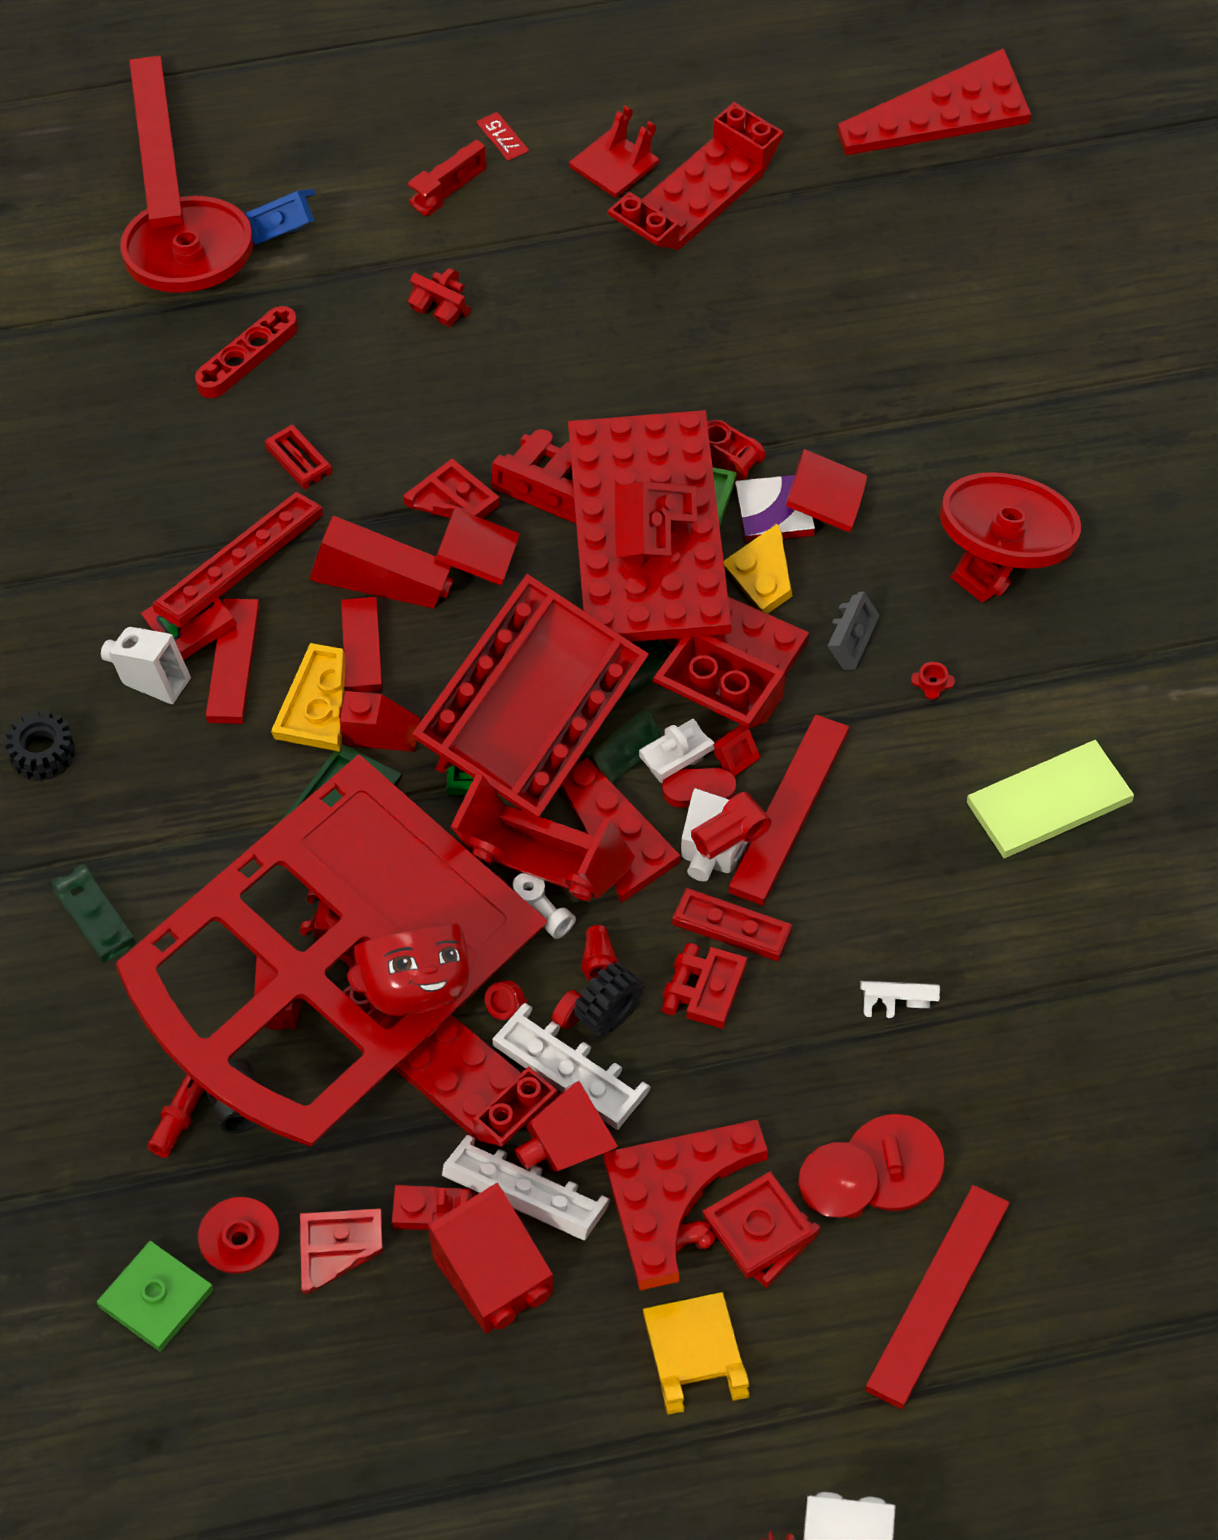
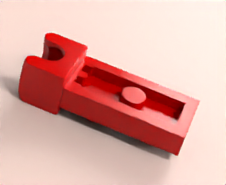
M476 139L468 146L461 148L447 161L437 165L429 174L423 171L408 182V187L417 191V194L409 201L411 206L424 216H430L443 207V200L487 169L485 145Z

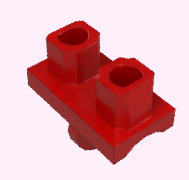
M452 268L447 269L443 275L435 272L432 276V281L415 272L409 280L414 287L407 301L409 306L413 310L425 314L432 302L439 304L433 316L441 324L451 327L460 315L467 318L472 311L471 307L465 305V297L461 295L465 285L458 282L459 272Z

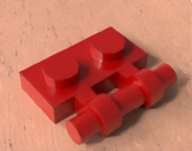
M686 943L683 952L677 955L673 965L675 973L672 981L666 984L663 991L664 1002L661 1010L665 1014L675 1015L678 1005L685 1003L689 1005L687 1008V1019L724 1029L747 967V957L711 947L707 958L703 959L697 957L700 950L697 945ZM694 974L700 976L695 988L686 986L689 976Z

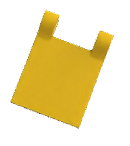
M723 1292L643 1309L668 1415L684 1412L681 1385L711 1378L727 1376L733 1401L749 1398L747 1389L749 1382L741 1362Z

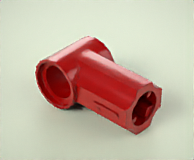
M741 792L725 804L721 813L691 830V838L699 853L704 858L706 857L710 860L742 840L753 842L760 838L771 826V819L749 793Z

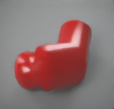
M701 1220L681 1224L678 1233L676 1255L686 1244L695 1243L699 1249L709 1248L716 1239L715 1233L709 1229L710 1225Z

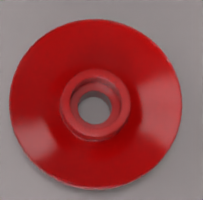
M248 1197L230 1198L212 1207L201 1221L198 1231L199 1248L206 1261L220 1271L233 1274L250 1272L262 1266L273 1255L279 1241V1226L274 1213L264 1203ZM238 1237H245L248 1239L247 1242L242 1245L233 1244L235 1239Z

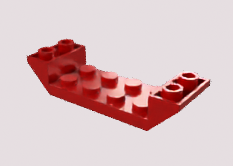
M733 102L714 119L713 138L643 199L628 192L608 210V215L659 247L680 250L762 178L784 136V132Z
M351 985L342 991L384 1029H391L404 1017L387 1015L371 1005L364 993L355 991ZM452 1014L428 1039L426 1038L394 1068L395 1071L469 1135L474 1137L475 1140L501 1147L557 1095V1090L528 1066L520 1073Z

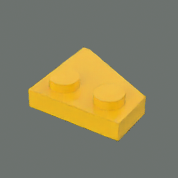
M778 524L724 560V569L759 611L768 614L793 597L783 536Z

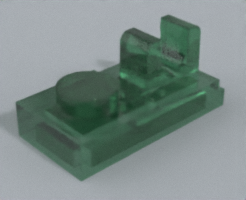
M642 710L618 728L611 736L603 739L602 743L594 749L587 751L589 760L612 783L642 760L639 757L640 749L662 736L652 714Z

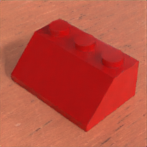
M709 635L683 637L656 673L653 682L747 728L766 723L783 699L785 671Z

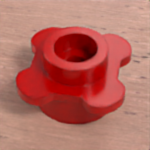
M928 662L920 668L919 673L916 672L912 675L911 683L914 686L920 687L925 692L926 698L934 700L945 689L953 688L955 679L953 676L948 675V670L943 664Z

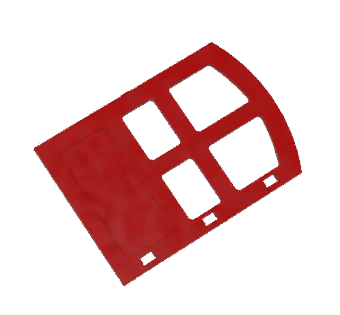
M359 754L116 962V969L129 999L145 1026L164 1051L190 1078L217 1100L246 1119L278 1135L311 1147L546 926L548 920ZM336 789L342 798L332 807H329L321 800ZM254 859L261 868L250 878H247L239 871ZM278 865L284 866L340 917V921L304 952L297 951L240 898L241 895ZM218 921L270 967L277 977L209 1038L203 1039L196 1034L169 996L156 969L210 922ZM459 924L465 938V943L470 944L475 952L474 967L470 970L468 984L456 1001L439 1009L404 1016L391 1029L382 1028L325 975L327 970L360 941H368L387 935L438 925ZM169 932L176 942L164 952H161L154 944ZM298 998L305 999L357 1046L363 1054L320 1096L307 1106L296 1103L267 1089L228 1063V1060Z

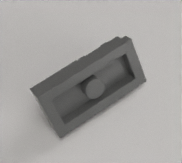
M858 592L857 595H852L849 603H842L839 606V610L843 617L833 619L832 621L836 629L827 647L843 670L856 669L880 616L865 592Z

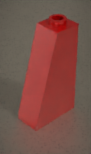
M334 515L320 545L309 580L433 609L439 596L447 597L453 582V578L447 576L451 566L435 560L436 556Z

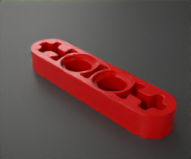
M285 306L273 308L200 367L195 374L196 385L200 395L206 398H216L223 395L292 338L298 329L295 312ZM257 338L267 340L266 344L258 347L250 343ZM235 357L244 360L237 366H230L226 363L229 359Z

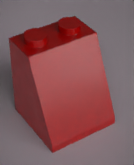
M498 1183L493 1184L428 1224L434 1261L485 1334L495 1328L500 1330L507 1327L515 1320L518 1313L528 1307L535 1308L542 1305L554 1291L552 1272Z

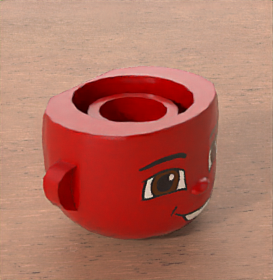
M457 923L387 935L354 946L356 966L350 968L347 974L348 981L355 991L365 994L371 1005L387 1015L408 1016L445 1007L462 995L468 984L470 970L474 967L475 952L470 944L465 943L461 926Z

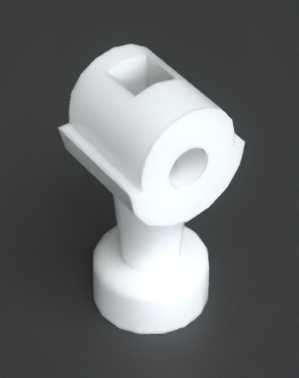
M521 873L514 879L513 890L548 920L545 929L554 939H559L570 931L576 921V917L567 908L556 909L545 896L544 880L525 873Z

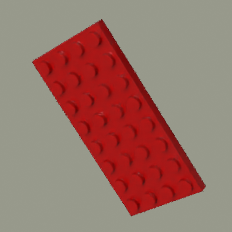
M706 410L568 421L583 611L630 642L731 634L730 611ZM637 482L697 486L698 522L688 524L671 522V556L617 558L615 486Z

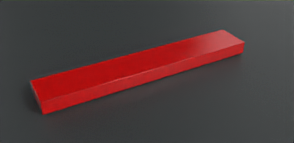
M295 492L154 601L153 611L181 628L322 517L323 507L302 494Z
M815 714L766 812L771 819V826L764 835L750 843L729 885L730 894L764 906L849 734V726Z
M975 1185L972 1186L866 1385V1392L902 1410L904 1409L1005 1216L1010 1202Z

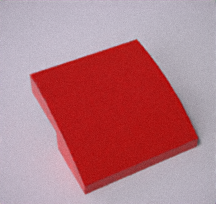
M804 449L798 460L795 477L789 487L785 506L850 533L860 506L867 475Z
M454 508L435 560L502 585L520 533Z

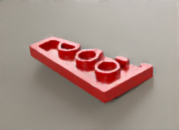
M588 758L574 766L560 788L585 832L595 836L603 817L610 819L635 856L629 871L614 884L616 894L621 903H623L680 863V854Z

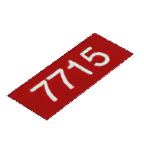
M498 112L476 121L507 161L530 151Z

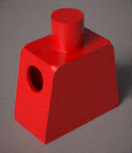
M577 1081L566 1087L525 1124L532 1139L516 1148L515 1153L526 1170L545 1159L550 1169L556 1172L613 1150L618 1146L580 1081Z

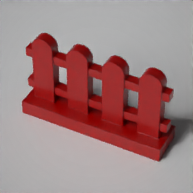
M544 429L536 430L531 436L523 435L520 443L522 447L514 456L507 454L505 457L498 455L492 462V489L576 524L573 481L566 478L572 471L570 442L558 448L552 445L553 436L551 432ZM544 455L551 457L552 459L544 469L536 466Z

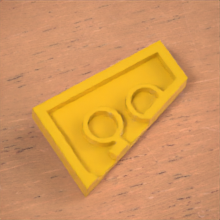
M310 643L271 730L274 739L341 752L340 716L344 701L346 655L343 649Z

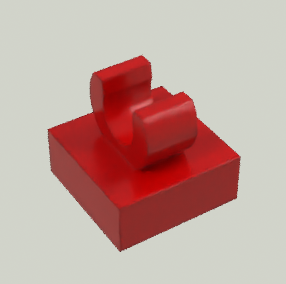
M739 725L713 744V752L716 759L720 761L722 769L729 771L734 777L761 758L749 728L743 725Z

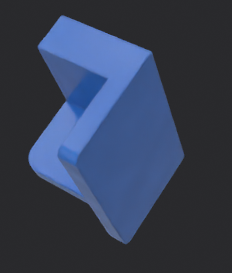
M314 189L293 192L244 213L251 226L254 244H262L283 234L296 232L300 227L314 222L307 202L308 198L315 196Z

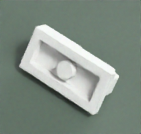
M860 981V989L864 990L863 1013L866 1017H871L872 1006L877 1002L878 998H882V1002L886 1005L887 1018H892L895 1015L896 999L907 1000V1007L930 1008V1001H939L940 985Z

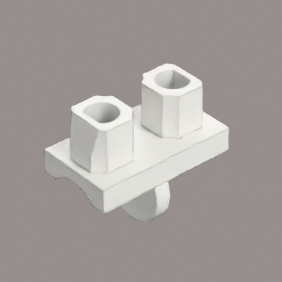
M691 719L679 727L675 725L667 727L664 736L639 750V757L650 768V771L658 781L663 783L665 778L687 765H695L703 760L704 755L714 750V742L702 732L697 722Z

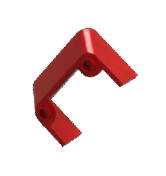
M476 773L451 824V828L466 847L484 865L490 866L492 862L569 889L570 894L588 902L591 900V897L600 898L629 871L635 858L610 819L603 817L595 836L542 817L535 819L525 811L505 805L484 775Z

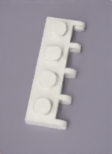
M524 1003L493 1038V1047L524 1068L529 1066L560 1092L572 1083L580 1081L602 1120L618 1130L648 1094L650 1086L642 1082L633 1090L617 1079L622 1071L621 1066L613 1063L607 1071L603 1070L586 1058L591 1050V1046L583 1042L576 1050H573L555 1038L560 1029L558 1024L551 1022L544 1030L527 1019L532 1012V1007Z
M469 1135L463 1139L443 1166L442 1176L479 1193L498 1183L514 1209L584 1241L603 1216L610 1202V1199L601 1196L596 1202L576 1193L578 1184L571 1181L563 1187L541 1177L542 1168L536 1165L530 1171H527L505 1161L507 1156L505 1151L498 1149L492 1155L474 1147L475 1138Z

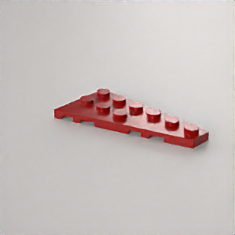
M1003 48L839 123L837 133L845 155H852L1029 124L1031 113Z

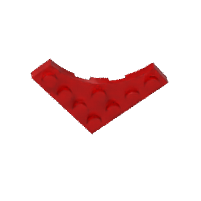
M758 1119L603 1153L605 1168L639 1291L679 1282V1271L676 1262L678 1233L684 1216H688L693 1206L702 1197V1190L719 1176L724 1178L739 1169L768 1160V1150Z

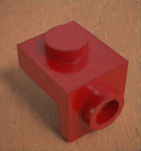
M966 551L950 578L983 603L994 594L999 597L1011 583L1008 576L1014 567L1002 566L998 568L993 563Z

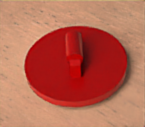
M891 1114L875 1118L858 1129L849 1142L864 1149L874 1161L878 1173L877 1190L869 1205L887 1211H901L913 1208L927 1200L936 1191L942 1180L945 1169V1157L941 1142L928 1125L914 1117Z

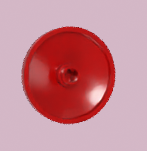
M206 196L180 197L183 224L151 228L147 208L138 214L123 232L120 249L124 266L127 272L142 285L164 292H192L220 284L235 275L246 264L251 255L253 236L250 223L245 214L233 204L221 199Z
M987 472L972 474L958 479L946 490L940 508L941 523L947 534L959 546L979 558L1008 567L1028 569L1058 564L1074 552L1081 533L1079 515L1067 499L1042 483L1013 474Z

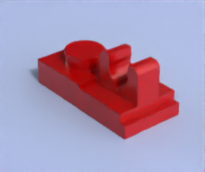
M395 1185L392 1215L393 1229L428 1230V1224L476 1196V1192L471 1191V1189Z

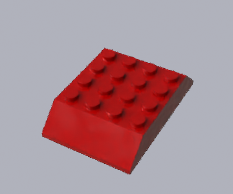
M526 574L411 737L474 778L476 773L484 775L497 794L535 819H538L618 703L649 654Z

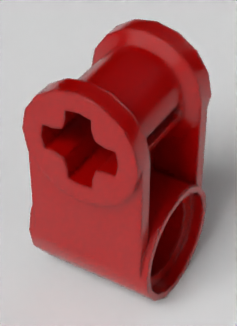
M712 420L707 422L712 466L737 472L736 481L745 480L748 477V471L755 464H760L765 460L766 452L758 441L747 437L724 421Z

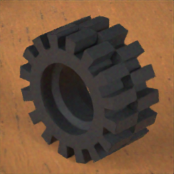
M39 710L33 711L34 717L28 718L25 713L21 715L22 723L14 720L11 723L13 730L7 729L5 746L11 765L18 774L22 772L23 778L30 779L33 774L35 781H42V775L46 774L48 780L53 779V772L57 771L60 775L64 773L63 764L70 767L73 762L71 757H75V744L69 725L66 721L63 722L62 716L58 714L53 718L51 711L45 710L44 716L40 715ZM47 738L54 741V744L46 751L39 753L27 751L29 744L35 740Z
M615 962L614 965L611 963L607 965L606 970L601 969L598 972L596 979L592 977L588 988H583L581 991L583 996L577 998L575 1002L577 1006L574 1007V1015L595 1034L605 1036L609 1031L613 1032L616 1030L617 1024L622 1025L626 1021L625 1017L628 1014L631 1015L634 1010L632 1008L639 1004L641 1001L639 997L644 994L645 990L643 988L645 984L622 963Z

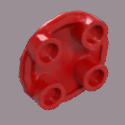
M833 1142L818 1147L807 1156L800 1169L798 1185L804 1203L813 1211L826 1217L856 1218L864 1212L865 1206L870 1203L877 1190L878 1173L873 1159L864 1149L851 1143Z

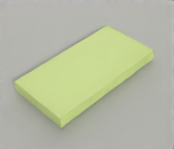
M1093 740L967 796V804L1005 859L1131 803L1134 794L1098 742Z

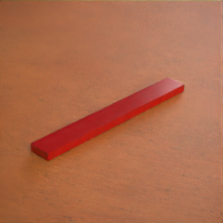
M161 56L132 59L129 61L150 227L158 228L183 224Z

